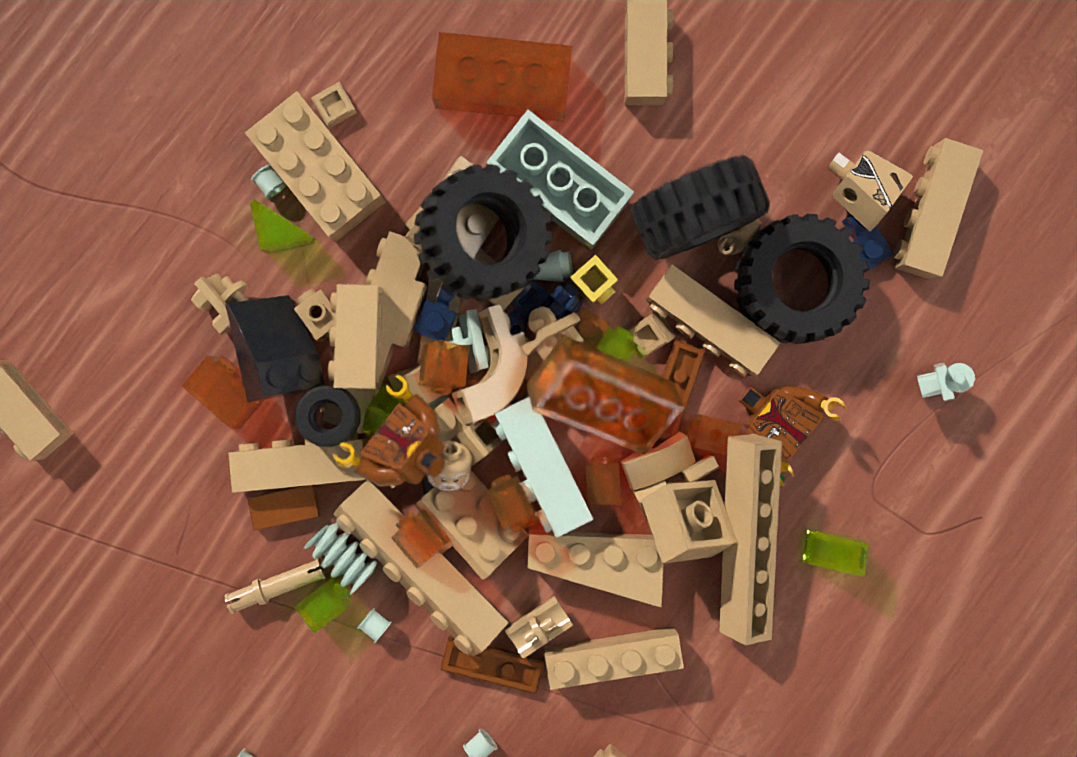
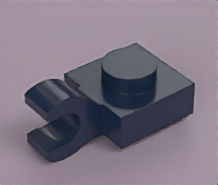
M852 215L842 220L844 227L852 232L851 237L853 241L851 242L854 244L859 241L864 250L859 252L861 261L868 259L869 270L894 255L878 227H874L870 232Z
M534 280L510 303L514 307L507 314L511 325V336L522 332L525 334L526 324L529 321V315L532 310L538 307L549 308L554 302L550 294Z
M570 283L564 289L558 285L550 295L554 302L548 309L560 320L574 312L577 313L582 306L580 300L583 297L580 291Z
M440 289L436 303L426 300L413 331L444 344L458 314L449 310L456 291L448 293Z

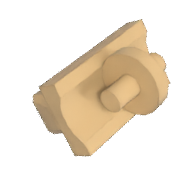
M218 273L208 278L200 277L194 283L198 290L191 298L192 302L202 311H207L214 307L219 315L212 321V326L221 335L230 333L231 328L225 304L248 301L243 295L248 288L247 283L244 280L233 283L228 276L222 279Z
M538 307L532 310L529 315V328L537 334L536 339L524 344L521 348L526 355L537 351L544 362L549 364L563 353L567 354L573 351L584 341L574 328L581 319L574 312L556 321V315L550 309Z
M553 596L505 628V632L524 659L572 627L573 623L557 598Z

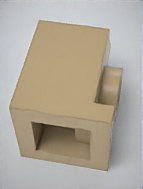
M310 289L297 299L300 304L294 310L310 330L314 339L323 342L330 337L331 326L336 327V313L331 312V298L325 291L320 289L315 292L314 289ZM316 306H320L322 309V315L319 318L312 316V310Z

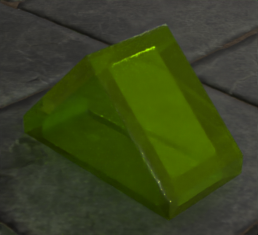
M255 199L250 203L259 248L264 253L272 254L313 245L316 238Z
M807 530L802 562L865 577L870 543L857 537Z

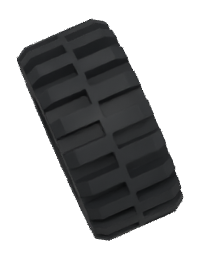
M745 155L700 167L695 171L688 172L677 179L663 184L657 189H653L647 195L639 198L637 202H634L631 214L648 255L658 260L688 251L750 224L769 212L770 200L753 160Z
M477 164L454 172L432 189V192L424 198L420 205L422 211L416 214L414 224L419 227V231L414 234V244L421 245L422 252L417 254L420 263H428L431 269L427 272V275L432 281L439 278L443 282L440 287L448 293L456 291L458 292V298L465 300L475 298L477 301H487L520 290L528 285V280L534 279L539 274L541 269L538 265L545 263L549 255V251L544 249V247L551 243L552 233L546 231V225L551 223L549 213L543 214L540 205L544 204L540 194L537 196L533 195L530 191L533 185L526 179L522 182L517 180L518 173L510 169L500 173L501 168L499 165L488 164L482 169V166ZM470 203L488 207L503 222L507 234V247L503 258L496 264L486 265L476 261L464 250L457 233V220L461 209Z
M807 213L803 217L794 214L782 220H776L755 235L741 252L743 254L741 259L737 261L735 271L738 272V276L734 280V290L739 292L740 298L737 299L739 308L744 307L748 314L746 318L775 337L779 342L805 344L834 336L843 331L842 328L844 326L850 325L857 318L855 312L862 309L867 300L862 295L864 291L869 290L870 279L864 278V271L870 268L868 259L861 261L859 252L864 249L859 241L854 244L850 241L849 237L852 235V232L846 227L839 230L835 227L836 221L826 217L820 220L817 214ZM801 249L810 252L822 262L827 271L829 282L827 295L824 301L812 310H793L786 306L774 291L772 284L773 265L787 251Z

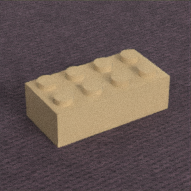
M298 91L245 132L326 235L334 242H337L386 203L381 194Z

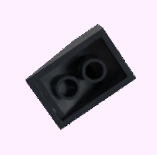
M289 295L225 304L248 403L307 392L316 387L325 386L318 352L301 318L294 310L295 306Z

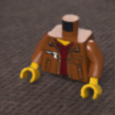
M398 375L396 377L403 383L402 390L393 392L388 385H386V388L394 398L403 399L406 404L403 405L399 402L359 453L363 459L361 460L356 457L353 447L347 443H341L340 446L343 450L351 453L348 459L341 460L333 455L337 465L342 468L353 466L356 468V473L378 486L401 485L404 481L415 485L422 480L426 473L436 477L445 467V460L440 457L445 445L438 439L441 428L435 411L417 393L413 395L409 391L410 387L407 381Z
M794 386L771 389L765 397L753 387H749L739 399V402L752 412L744 422V426L747 428L745 435L756 434L782 441L780 473L788 472L793 478V470L787 462L825 417L821 412L825 411L827 416L833 421H840L841 418L831 413L832 409L838 405L847 409V406L839 398L828 399L827 396L809 388ZM780 479V486H785L783 481Z

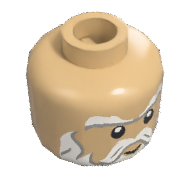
M441 441L445 447L440 457L445 460V467L438 476L432 477L427 474V478L434 487L440 490H457L463 487L469 480L472 456L468 448L459 442Z

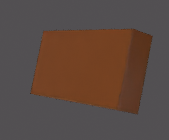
M314 485L300 486L247 498L254 531L320 516Z

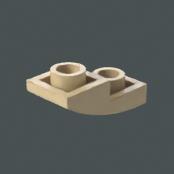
M678 432L656 448L645 445L621 461L628 484L633 490L663 481L696 463L688 436L681 432Z

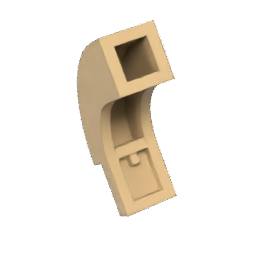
M500 304L477 313L490 351V363L486 374L475 385L452 393L463 425L487 418L503 409L514 398L525 376L527 355L521 348L526 344L524 333L511 336L509 317L502 311Z

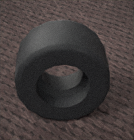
M319 386L309 390L300 399L296 408L295 422L300 434L308 442L319 447H333L347 442L356 434L361 422V410L357 400L349 391L342 388H334V386ZM332 403L340 409L341 421L333 429H324L317 423L316 412L322 404Z

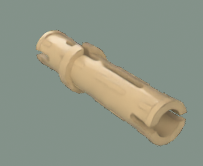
M318 558L315 561L266 580L256 579L252 581L250 586L226 593L224 596L225 602L230 601L231 603L226 605L229 612L234 614L257 603L259 605L267 604L270 598L327 578L326 571L320 569L323 568L321 566L322 561Z

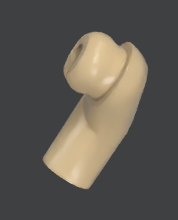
M756 219L739 230L722 236L718 241L719 252L725 256L742 252L746 245L755 237L762 222Z

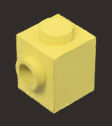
M594 255L570 277L569 282L580 291L581 295L592 306L596 301L602 305L616 292L612 287L618 279Z

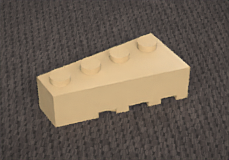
M529 530L528 569L662 608L663 564L653 535L569 531L556 538L553 531L546 533L545 530Z

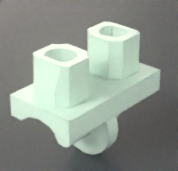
M477 309L467 310L466 314L458 316L460 327L451 329L453 341L444 344L446 351H456L458 361L467 360L470 374L489 368L490 351L488 345L484 346L482 338L484 333L478 318Z
M944 363L933 365L935 372L917 376L923 398L941 394L944 401L954 399L952 391L965 392L969 390L975 381L973 370L963 363H955L948 368Z

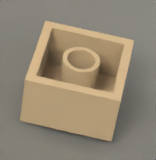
M715 480L665 484L642 499L662 564L713 557L738 543Z

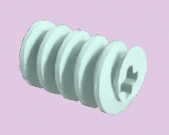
M337 523L330 526L326 525L303 548L306 550L315 546L312 557L317 559L324 555L325 558L321 566L325 569L334 565L331 577L335 578L343 574L344 577L340 586L343 588L353 584L349 594L351 595L374 572L378 562L373 560L365 564L364 561L367 555L364 552L355 553L359 543L355 541L347 545L346 541L349 534L345 532L337 535L336 533L339 528Z

